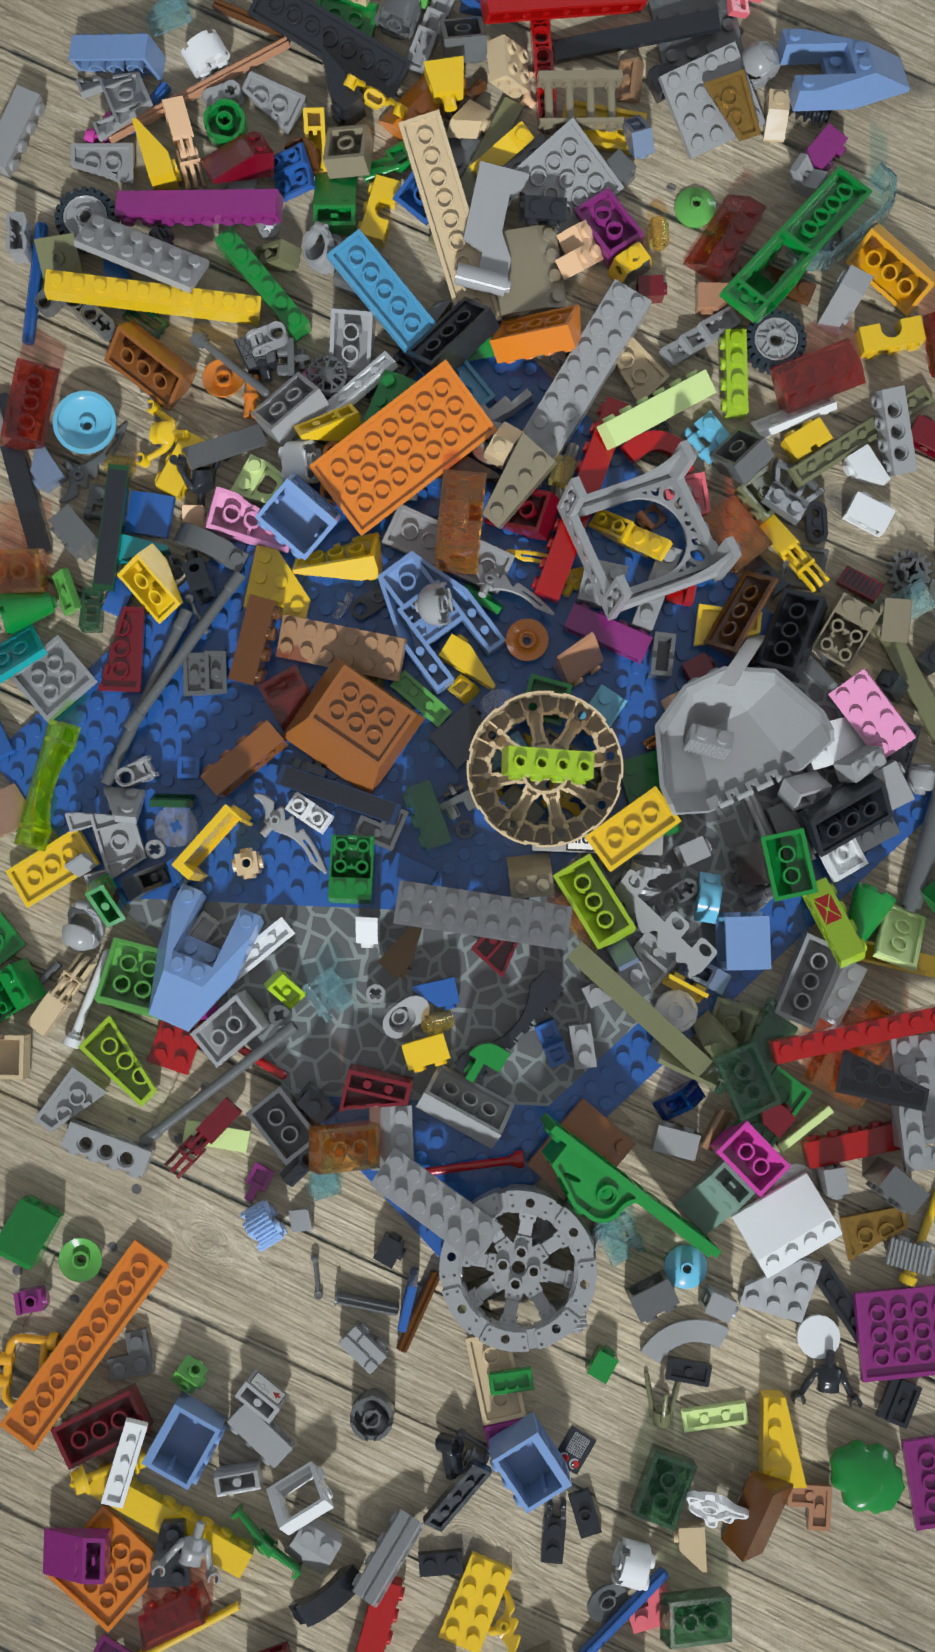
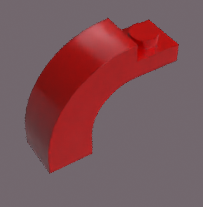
M653 430L643 432L631 438L619 449L633 465L645 454L651 452H660L671 458L682 440L671 433ZM693 465L688 471V473H690L694 469Z

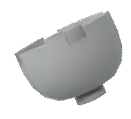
M446 582L428 584L421 590L418 599L415 601L416 612L420 614V617L427 624L443 626L451 623L452 618L448 617L449 612H453V599L450 588H445Z

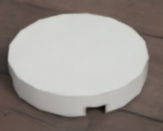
M669 990L657 999L655 1009L680 1032L690 1029L695 1023L698 1007L695 1000L687 992Z
M819 1313L810 1314L803 1318L802 1323H799L798 1330H796L797 1344L809 1357L823 1359L826 1356V1350L836 1351L841 1338L839 1328L829 1317Z

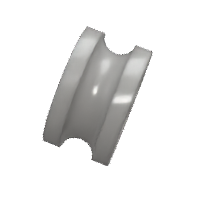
M150 840L145 846V852L150 858L160 859L166 853V846L160 840ZM159 844L161 852L159 854H152L151 851L153 849H151V846Z
M372 984L366 991V997L371 1003H380L386 995L384 987L380 984ZM372 988L375 990L379 988L382 991L380 999L377 997L371 998L370 994L372 993L370 990Z

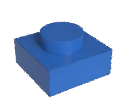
M178 756L177 778L200 779L201 758Z

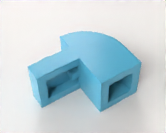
M706 872L699 873L698 894L694 903V921L715 924L722 899L723 886L721 885V875Z

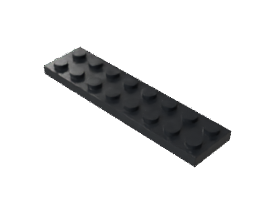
M253 0L247 12L250 17L321 60L320 50L324 47L346 75L349 73L364 81L366 86L378 89L387 98L392 97L395 99L413 64L412 61L311 0Z

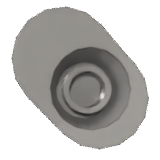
M415 995L409 996L400 1002L390 1004L384 1013L383 1030L385 1034L391 1038H402L423 1023L430 1012L427 1000Z

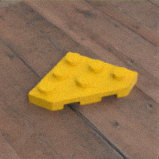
M257 545L243 607L247 608L249 596L252 594L281 602L283 614L307 619L311 600L278 549Z

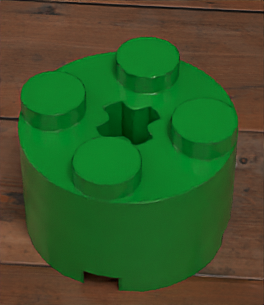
M231 99L216 100V103L206 108L203 123L212 146L219 149L241 134H248L245 114L237 102Z

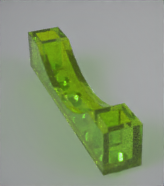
M49 720L15 837V844L46 851L51 834L50 809L54 787L63 765L76 747L81 727L61 721Z

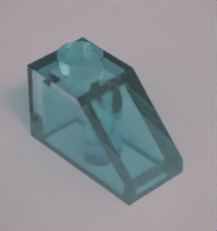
M158 0L146 16L154 37L192 22L185 0Z
M330 1149L324 1151L309 1179L310 1183L307 1184L310 1197L314 1196L315 1201L340 1194L342 1191Z

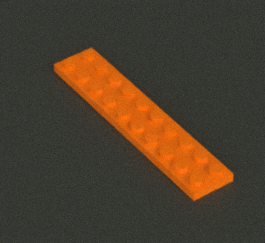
M135 1239L1 1421L0 1427L32 1451H35L170 1264Z

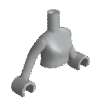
M198 1520L193 1535L179 1539L161 1560H155L151 1563L150 1570L152 1576L157 1568H160V1576H164V1566L182 1548L178 1559L180 1564L188 1567H200L202 1558L205 1557L207 1566L205 1577L207 1582H210V1578L215 1575V1583L218 1584L220 1582V1574L213 1566L211 1543L202 1537L205 1522Z

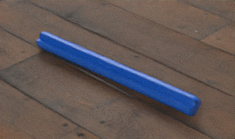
M37 222L34 239L47 237L48 225L45 222ZM34 242L22 333V342L26 345H33L35 341L38 316L35 297L41 291L42 272Z
M659 1567L649 1577L648 1589L646 1591L637 1590L577 1652H597L669 1578L668 1572L664 1568Z

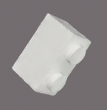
M858 491L850 501L842 519L879 538L885 533L895 510L888 503L878 502L872 499L873 497L870 494Z

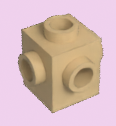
M252 848L240 849V853L234 854L235 859H232L233 872H237V876H243V879L257 878L256 874L262 873L261 868H264L263 856L259 855V852L253 851ZM245 859L250 860L249 867H244L243 861Z

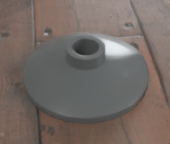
M608 1583L596 1589L587 1603L589 1616L594 1621L606 1622L628 1600L626 1589L624 1586L614 1583Z

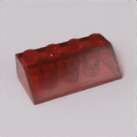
M728 194L683 264L711 282L721 283L762 219L766 206L750 196Z
M848 338L770 368L779 409L788 414L866 383L862 362Z
M17 358L0 434V446L20 451L44 448L60 372L59 368Z

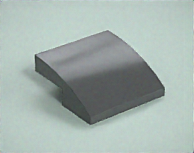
M226 651L189 653L183 662L184 696L227 694Z

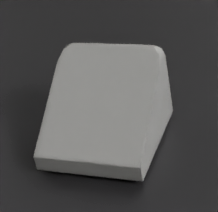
M80 853L65 863L64 867L76 876L81 877L95 868L96 864L89 853Z
M310 1206L288 1210L292 1232L313 1230Z

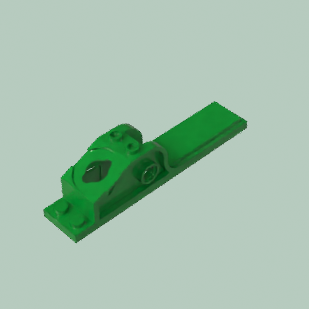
M839 166L721 291L719 297L751 322L758 324L766 315L775 310L792 291L816 254L867 200L872 190ZM783 245L795 252L799 258L774 285L763 275L772 265Z
M546 1112L543 1114L540 1120L545 1125L543 1129L551 1139L543 1148L542 1153L547 1163L551 1164L558 1178L556 1181L567 1197L565 1201L577 1215L582 1217L584 1214L594 1222L607 1223L616 1219L626 1207L637 1203L708 1258L711 1255L717 1258L722 1252L702 1231Z

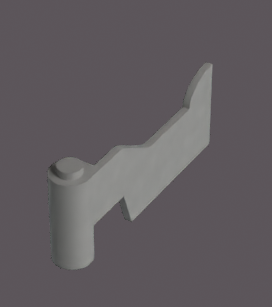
M480 161L463 241L482 253L479 267L458 262L454 279L455 285L502 297L504 293H509L511 280H508V271L511 258L502 229L509 197L519 193L525 187L530 175L529 173Z

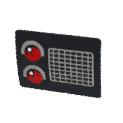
M571 1426L558 1450L567 1462L568 1470L578 1474L594 1447L596 1440L574 1426Z

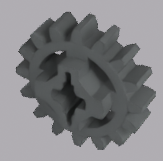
M908 549L905 554L902 550L898 553V556L894 555L891 558L892 562L887 564V567L890 569L885 572V575L890 576L887 583H893L894 585L891 589L895 590L898 588L899 595L904 593V591H906L907 596L912 595L913 592L917 595L921 592L920 589L925 590L928 587L926 583H930L932 580L928 577V575L933 573V570L928 569L932 563H926L924 560L927 556L920 557V551L912 554V550ZM903 560H909V562H907V564H905V563H901V564H900V563H899L900 561H903ZM909 568H910V574H911L910 577H909V575H908L909 572L907 571V569H909ZM912 581L915 583L919 582L917 585L909 586Z

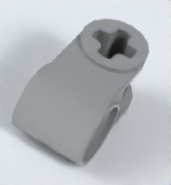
M228 80L214 87H209L202 92L206 108L216 103V100L231 99L233 101L236 99L239 106H242L244 103V95L238 82L235 80Z
M275 321L248 331L246 338L250 340L253 356L258 357L285 346L288 343L289 335L285 326L281 322ZM277 331L283 332L280 337H273Z
M151 755L142 757L117 770L115 774L116 782L124 788H133L141 783L157 778L159 773L155 771L152 765ZM125 773H130L132 776L128 783L122 782V776Z

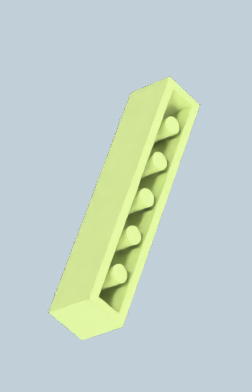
M697 369L685 375L687 379L682 381L681 378H678L669 383L670 388L665 390L664 387H661L652 392L654 396L650 399L648 396H645L635 401L637 404L635 407L632 408L631 405L620 409V415L615 417L614 414L603 418V424L597 426V430L607 450L617 447L715 394L716 390L707 370L705 369L698 373Z

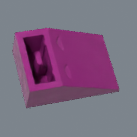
M45 1527L43 1574L79 1584H104L110 1574L111 1528Z

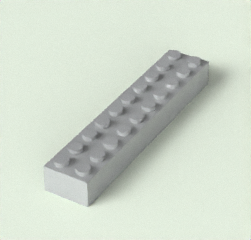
M616 279L581 334V339L576 348L570 352L523 429V432L556 462L651 307L652 301ZM548 475L537 487L539 490L542 487L545 480L547 479Z

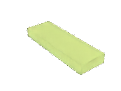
M822 1104L781 1136L775 1145L784 1152L834 1111L830 1106Z
M187 1119L182 1142L190 1135L194 1136L197 1133L196 1128L202 1122ZM228 1127L212 1145L208 1143L207 1146L247 1153L251 1131ZM202 1136V1137L200 1138V1140H199L200 1143H201V1142L203 1141V1139H204L203 1136Z
M744 1399L680 1409L684 1433L749 1424L746 1401Z

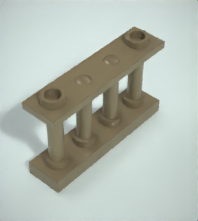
M623 70L538 71L536 79L537 88L544 90L545 118H540L538 130H543L545 133H553L559 130L571 118H574L575 87H584L586 89L587 118H574L582 130L606 129L607 132H615L621 129L624 117H616L615 88L620 87L623 79ZM555 87H563L565 89L566 118H554L553 89ZM596 87H605L607 89L608 117H595L594 89Z

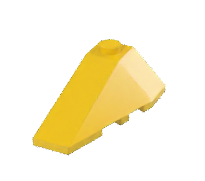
M379 533L351 538L352 542L343 546L340 543L334 544L333 548L326 552L322 550L314 551L306 560L295 558L292 569L293 574L359 581L374 580L382 573L383 568Z

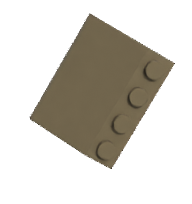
M535 225L502 231L511 258L508 271V280H511L509 293H504L503 297L497 295L500 316L522 317L567 307L563 276L555 260L560 258L556 226Z

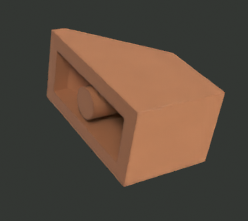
M698 282L695 289V315L707 318L721 311L728 303L719 295L728 283Z

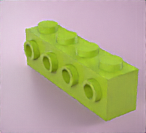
M725 329L723 336L719 337V350H722V357H720L719 369L722 370L720 391H723L720 409L723 411V420H744L749 412L747 329Z
M508 745L502 749L501 775L509 776L510 780H522V777H530V781L534 782L551 779L552 783H565V780H571L572 784L584 785L586 781L594 779V752Z

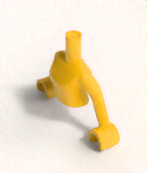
M349 73L343 85L351 88L353 91L359 86L360 91L364 95L365 105L374 110L392 105L395 107L392 113L404 119L409 109L392 97L387 98L378 89L366 86L364 81Z
M151 399L148 400V403L153 406L151 409H146V411L154 416L158 415L164 421L152 423L149 438L152 444L163 445L148 455L141 452L137 454L142 457V460L136 462V464L143 468L149 467L151 460L166 453L176 438L187 439L189 436L187 430H177L174 418L161 410V405Z

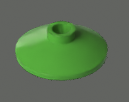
M690 187L678 195L674 211L677 219L683 225L690 228H701L713 219L716 203L713 196L707 190L700 187ZM693 202L699 203L700 206H694Z
M87 1238L70 1240L62 1247L59 1253L58 1263L60 1270L65 1277L75 1282H85L92 1279L99 1272L102 1265L100 1248L95 1242ZM82 1254L86 1257L85 1262L79 1260V1255Z

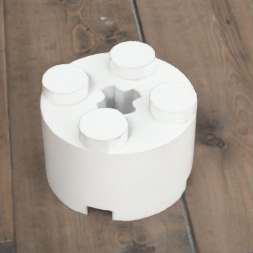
M211 29L212 33H208L205 30L196 34L187 42L189 47L186 51L184 48L181 50L182 57L197 79L203 80L217 70L220 71L230 65L228 62L230 53L216 30Z
M315 440L288 441L283 447L279 448L278 454L282 462L281 478L283 481L294 471L308 484L319 482L318 478L309 468L310 464L322 456L320 448H316L314 443H317Z
M622 1537L623 1542L618 1541L613 1554L612 1565L616 1566L615 1573L611 1572L612 1582L631 1589L646 1591L649 1587L650 1569H653L655 1566L656 1556L652 1554L648 1543Z

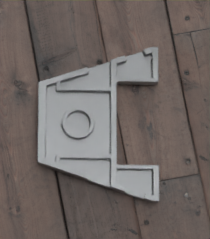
M139 72L115 74L111 79L102 80L101 76L93 77V81L75 80L83 99L104 92L113 115L93 122L100 142L130 123L132 118H137L153 107Z
M65 813L70 832L93 827L103 859L104 869L84 874L87 886L90 881L107 873L113 879L147 857L138 824L115 822L112 814Z

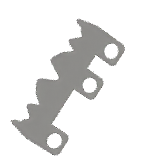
M633 869L628 870L614 891L619 901L625 903L626 912L628 914H636V921L642 933L657 931V948L665 952L676 953V962L686 963L688 966V978L702 972L717 955V950L705 938H700L691 948L681 938L689 929V923L676 911H673L666 921L660 918L638 896L646 885L645 880ZM634 875L640 880L638 888L630 885L629 876ZM674 917H678L683 921L684 928L682 930H678L673 926L672 919ZM701 944H706L710 947V956H704L700 952L699 946Z

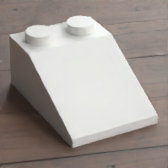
M846 717L830 721L834 728L835 741L806 766L808 772L833 766L834 762H837L843 756L849 755L858 747L867 746Z

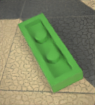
M406 670L401 673L400 681H394L390 685L391 688L437 728L452 714V711Z

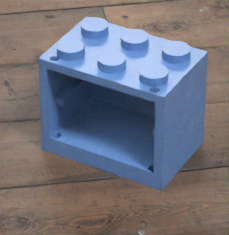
M293 471L255 518L258 520L257 524L264 530L269 529L280 544H286L290 547V551L295 557L306 560L343 514Z
M741 912L720 913V917H717L715 922L716 967L727 971L771 969L769 916H763V912H742V917Z
M182 1391L141 1464L188 1490L192 1483L197 1484L216 1446L223 1437L227 1425L224 1424L227 1416Z
M533 1411L489 1439L490 1448L488 1452L491 1457L490 1464L496 1473L500 1472L505 1488L507 1490L511 1489L514 1494L515 1503L519 1508L523 1507L526 1513L531 1512L572 1486L567 1462Z

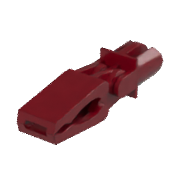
M226 1097L196 1128L197 1133L194 1136L190 1135L163 1165L167 1167L181 1153L182 1157L169 1170L173 1174L187 1159L189 1163L176 1175L180 1179L207 1150L205 1148L207 1144L210 1143L212 1145L243 1111ZM203 1136L204 1139H203V1141L200 1143L199 1140H200V1138Z

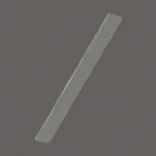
M765 635L749 636L717 685L735 686L763 642Z

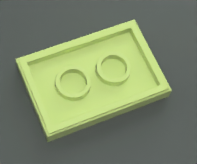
M894 905L879 924L873 957L914 972L917 969L926 917Z

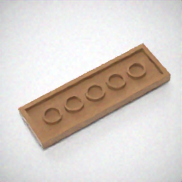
M283 614L276 657L329 667L335 657L338 656L364 675L400 681L407 639Z

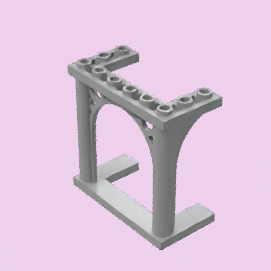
M688 440L680 442L671 458L653 470L636 478L589 494L586 493L579 476L571 478L557 505V509L608 621L617 618L621 611L713 579L714 583L721 581L742 556L741 547L733 536L725 538L718 547L717 542L713 540L710 534L708 523L704 521L701 515L699 504L695 502L692 496V489L684 479L697 459L695 449ZM659 488L658 496L653 495L652 492H656V489ZM666 489H671L674 496L670 501H666L663 497V492ZM631 500H650L669 509L680 521L685 533L686 549L680 564L668 574L629 587L624 574L615 577L610 585L581 523L580 517ZM675 502H677L679 509L675 507ZM690 552H700L703 560L697 561L693 559ZM686 562L691 564L689 568H686Z

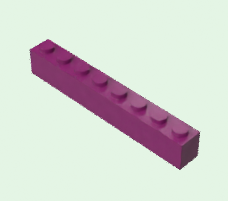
M278 189L117 191L115 216L123 225L132 227L135 224H143L149 227L154 226V224H163L165 226H173L174 224H183L185 226H193L194 224L213 226L214 224L226 226L244 224L252 226L254 223H263L264 225L271 226L274 223H282L284 198Z

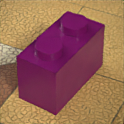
M828 123L804 154H808L814 169L829 172L834 165L832 163L836 157L840 159L846 151L845 144L848 137Z

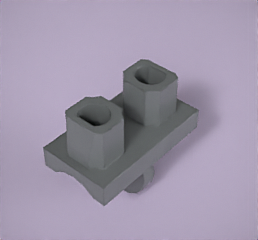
M289 338L285 346L277 348V356L279 358H288V363L277 365V374L280 378H291L298 372V365L300 371H305V365L311 363V357L305 355L304 348L299 349L298 355L297 344L294 343V338Z
M451 782L447 784L449 790L442 794L445 799L452 795L453 798L440 804L439 807L442 813L445 812L451 821L461 816L456 805L464 802L468 812L477 808L470 790L457 795L458 792L464 790L462 784L453 787Z

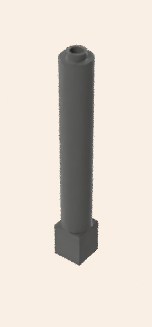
M935 785L900 900V904L904 905L903 909L911 912H916V909L921 910L924 897L921 891L928 886L935 863Z

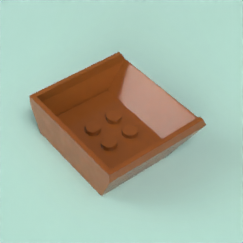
M336 656L288 725L282 737L359 790L373 794L425 717Z

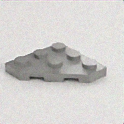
M803 1257L769 1278L764 1274L755 1280L752 1278L744 1282L738 1300L739 1305L802 1323L822 1267L821 1262Z

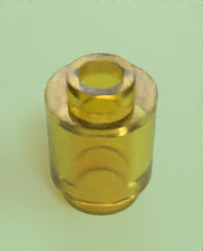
M662 216L651 218L648 224L649 247L655 251H662L670 244L669 223Z
M108 455V458L104 459V472H107L108 463L128 465L131 467L130 476H135L136 461L135 459H130V456Z
M440 1010L425 1015L421 1022L422 1031L428 1036L449 1031L454 1026V1017L448 1010Z

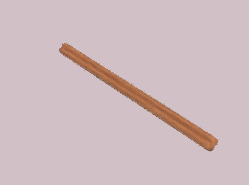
M281 37L169 98L183 96L184 103L187 104L202 96V92L205 89L232 80L290 48V43L287 38ZM162 102L137 117L144 127L165 116ZM133 121L109 136V141L115 143L135 132Z

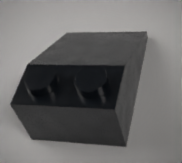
M323 47L320 51L331 108L334 114L332 117L338 126L355 125L366 117L364 95L357 87L353 91L351 88L343 85L347 77L346 73Z

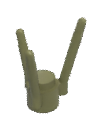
M645 1371L644 1378L649 1404V1417L653 1418V1425L655 1427L668 1428L670 1427V1419H673V1411L681 1382H676L670 1407H667L668 1393H664L663 1405H657L656 1409H654L649 1375Z

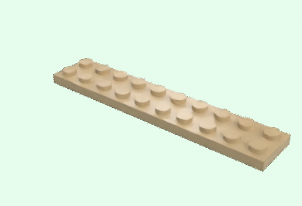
M439 109L398 122L453 305L455 306L466 296L490 307L495 314L497 322L502 321L494 294L454 284L458 262L479 267L482 253L463 241L469 207Z

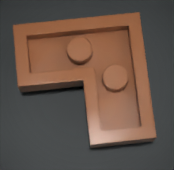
M806 1482L807 1488H793L786 1502L787 1506L807 1507L806 1527L808 1530L830 1532L832 1485Z

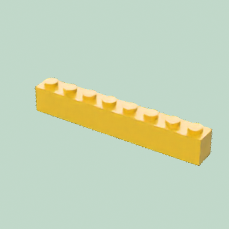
M103 1461V1463L101 1464V1466H100L99 1468H102V1467H104V1466H106V1465H109V1464H111V1463H105V1462ZM109 1475L92 1481L89 1485L91 1492L89 1495L102 1501ZM134 1475L132 1476L123 1509L111 1506L112 1508L157 1533L160 1532L164 1519L186 1518L187 1536L193 1535L198 1520L205 1522L202 1537L211 1543L213 1564L240 1579L255 1549L250 1540L244 1537L239 1538L229 1528L214 1524L211 1518L196 1514L193 1508L187 1505H180L172 1496L162 1495L157 1492L154 1486L143 1484L137 1481L138 1479Z

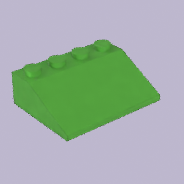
M114 937L94 997L95 1001L98 1004L158 1019L148 1014L158 948Z

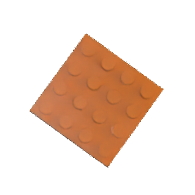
M103 1504L83 1528H111L110 1574L105 1583L79 1584L49 1575L46 1576L109 1633L146 1591L151 1572L150 1565L153 1562L156 1549L108 1505Z

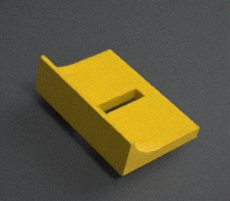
M674 970L672 974L668 973L661 983L673 990L687 992L699 1004L704 997L708 998L709 996L705 992L707 988L696 982L693 985L685 982V976Z

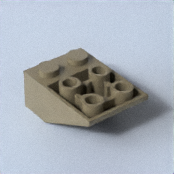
M845 592L838 594L821 625L811 649L848 670L881 613Z

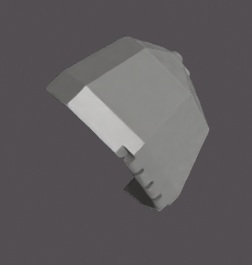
M728 666L714 668L700 678L695 677L689 680L655 724L659 784L672 815L710 813L716 810L718 805L722 809L734 803L732 798L734 795L740 801L754 794L753 786L759 792L774 785L771 778L775 777L779 783L784 778L792 776L790 771L796 773L803 770L835 741L834 728L825 711L777 669L746 667L735 686L717 685ZM692 723L734 732L732 750L723 761L721 758L717 759V757L713 758V756L709 757L700 753L697 755L696 752L693 754L692 751L689 753L688 750H683L686 732Z

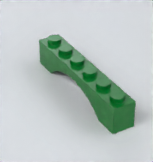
M231 226L214 238L220 253L246 279L257 294L261 296V299L271 310L278 322L285 326L288 335L294 338L295 343L312 331L310 321Z

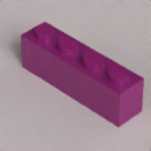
M574 603L563 627L564 631L582 639L593 632L600 647L639 664L643 661L653 638L648 636L649 632L640 628L637 630L630 628V624L622 620L608 621L605 612L599 611L596 613L590 610L591 607L584 603Z

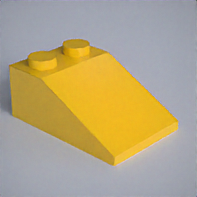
M132 118L153 189L181 190L179 182L182 181L175 158L171 159L168 151L137 118Z
M153 543L137 553L117 574L159 624L183 603L168 561Z

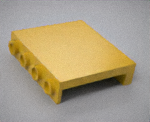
M225 804L171 865L188 880L203 882L208 875L198 866L239 821L252 827L254 825L250 822L252 817L234 804L231 807Z

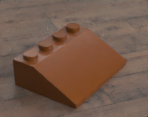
M583 1097L560 1123L616 1167L636 1145L629 1136ZM548 1137L526 1164L563 1198L567 1199L556 1181L558 1178L551 1164L547 1163L542 1153L543 1148L551 1139V1137Z

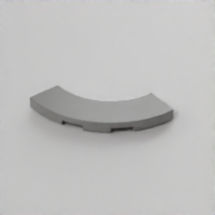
M682 1319L657 1330L643 1344L640 1351L660 1363L668 1352L685 1343L703 1342L719 1348L730 1329L713 1320Z

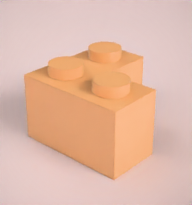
M586 220L556 235L565 253L564 256L555 260L564 280L604 259L601 248L597 245L592 235V229Z

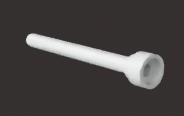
M105 949L101 955L72 1032L65 1035L62 1044L79 1049V1045L82 1042L80 1040V1033L95 997L110 951L109 949Z

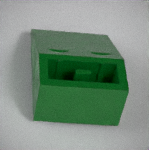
M317 174L315 176L316 188L314 189L313 226L316 221L328 224V230L331 234L339 236L352 235L357 231V176L330 179L328 174Z
M331 835L328 885L329 903L372 905L375 836Z
M27 958L9 964L0 971V1023L33 1005L47 994Z

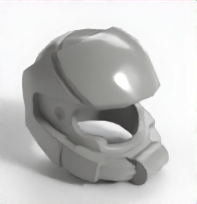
M764 40L753 42L742 52L741 64L743 69L754 77L760 76L758 79H749L754 91L764 87L775 78L780 68L779 55L776 48L770 42Z
M316 221L314 226L309 231H306L302 243L304 258L308 265L317 273L324 275L335 274L336 269L326 258V255L343 240L339 235L330 233L328 224ZM322 235L324 237L323 241L316 245L318 236Z
M632 859L631 866L624 869L621 879L630 869L637 872L646 883L638 896L646 902L654 899L662 891L657 885L648 881L656 879L661 874L671 873L672 868L669 863L663 864L657 861ZM634 875L629 876L630 885L638 888L640 880Z
M77 900L73 905L71 904L68 910V924L62 926V939L65 945L78 951L95 949L104 937L106 925L90 902ZM78 914L89 916L91 921L80 917Z

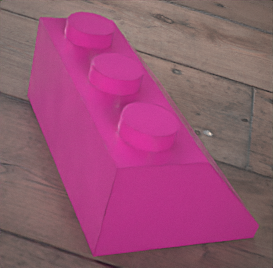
M747 1120L724 1130L709 1145L759 1197L791 1167Z

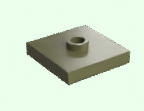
M76 232L34 239L44 283L46 269L85 274L80 248L74 246V238L77 236Z

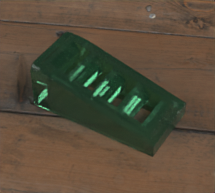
M82 588V608H80L78 626L83 633H103L104 610H102V606L104 604V591ZM88 596H98L97 599H87ZM87 605H97V607H87ZM87 614H96V616H87Z

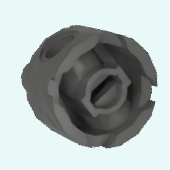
M381 0L374 18L376 26L378 27L379 24L382 27L381 32L393 39L404 40L405 36L411 38L421 14L420 0Z
M376 1388L366 1390L357 1396L353 1402L350 1414V1426L356 1436L365 1441H379L387 1436L392 1429L395 1414L394 1405L390 1397Z

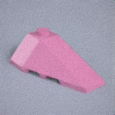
M216 486L204 529L224 539L254 546L274 548L280 552L288 553L290 548L286 544H280L269 529L264 530L257 524L258 520L255 516L259 513L260 508L255 505L253 506L243 499V496Z

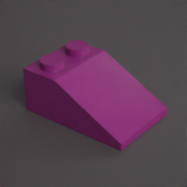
M609 187L574 208V213L579 222L586 220L587 224L591 227L592 235L602 251L604 258L602 262L608 269L617 255L636 242H640L643 246L644 233Z

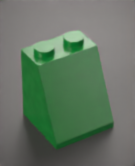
M25 1195L19 1200L0 1232V1256L27 1270L32 1269L41 1262L64 1216L63 1213L59 1212L60 1209L51 1204L47 1206L41 1203V1199L34 1195Z

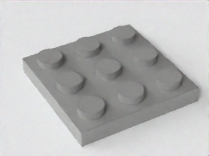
M59 635L45 645L48 652L47 655L10 677L48 723L52 722L98 682Z

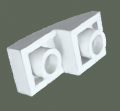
M299 792L294 794L285 810L322 835L335 818Z

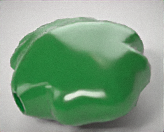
M857 1439L852 1440L847 1445L837 1447L831 1452L829 1458L831 1484L841 1491L842 1501L845 1505L857 1512L869 1510L873 1514L893 1510L895 1504L900 1500L905 1485L903 1483L902 1469L894 1464V1457L887 1448L879 1443L866 1445Z

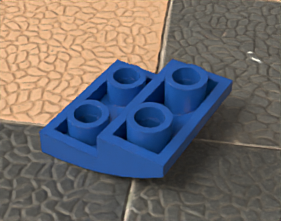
M303 143L294 145L274 155V177L270 178L275 181V188L279 190L284 198V202L316 188L310 160Z
M131 491L124 532L134 535H146L150 538L169 539L176 498L150 492Z

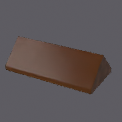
M744 570L703 643L732 659L739 651L776 586L778 578Z
M754 1470L750 1471L736 1502V1505L749 1510V1517L747 1519H735L731 1524L727 1523L721 1535V1540L742 1562L763 1553L794 1487L793 1483Z

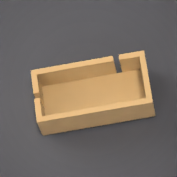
M0 1034V1079L23 1080L30 1077L31 1034Z

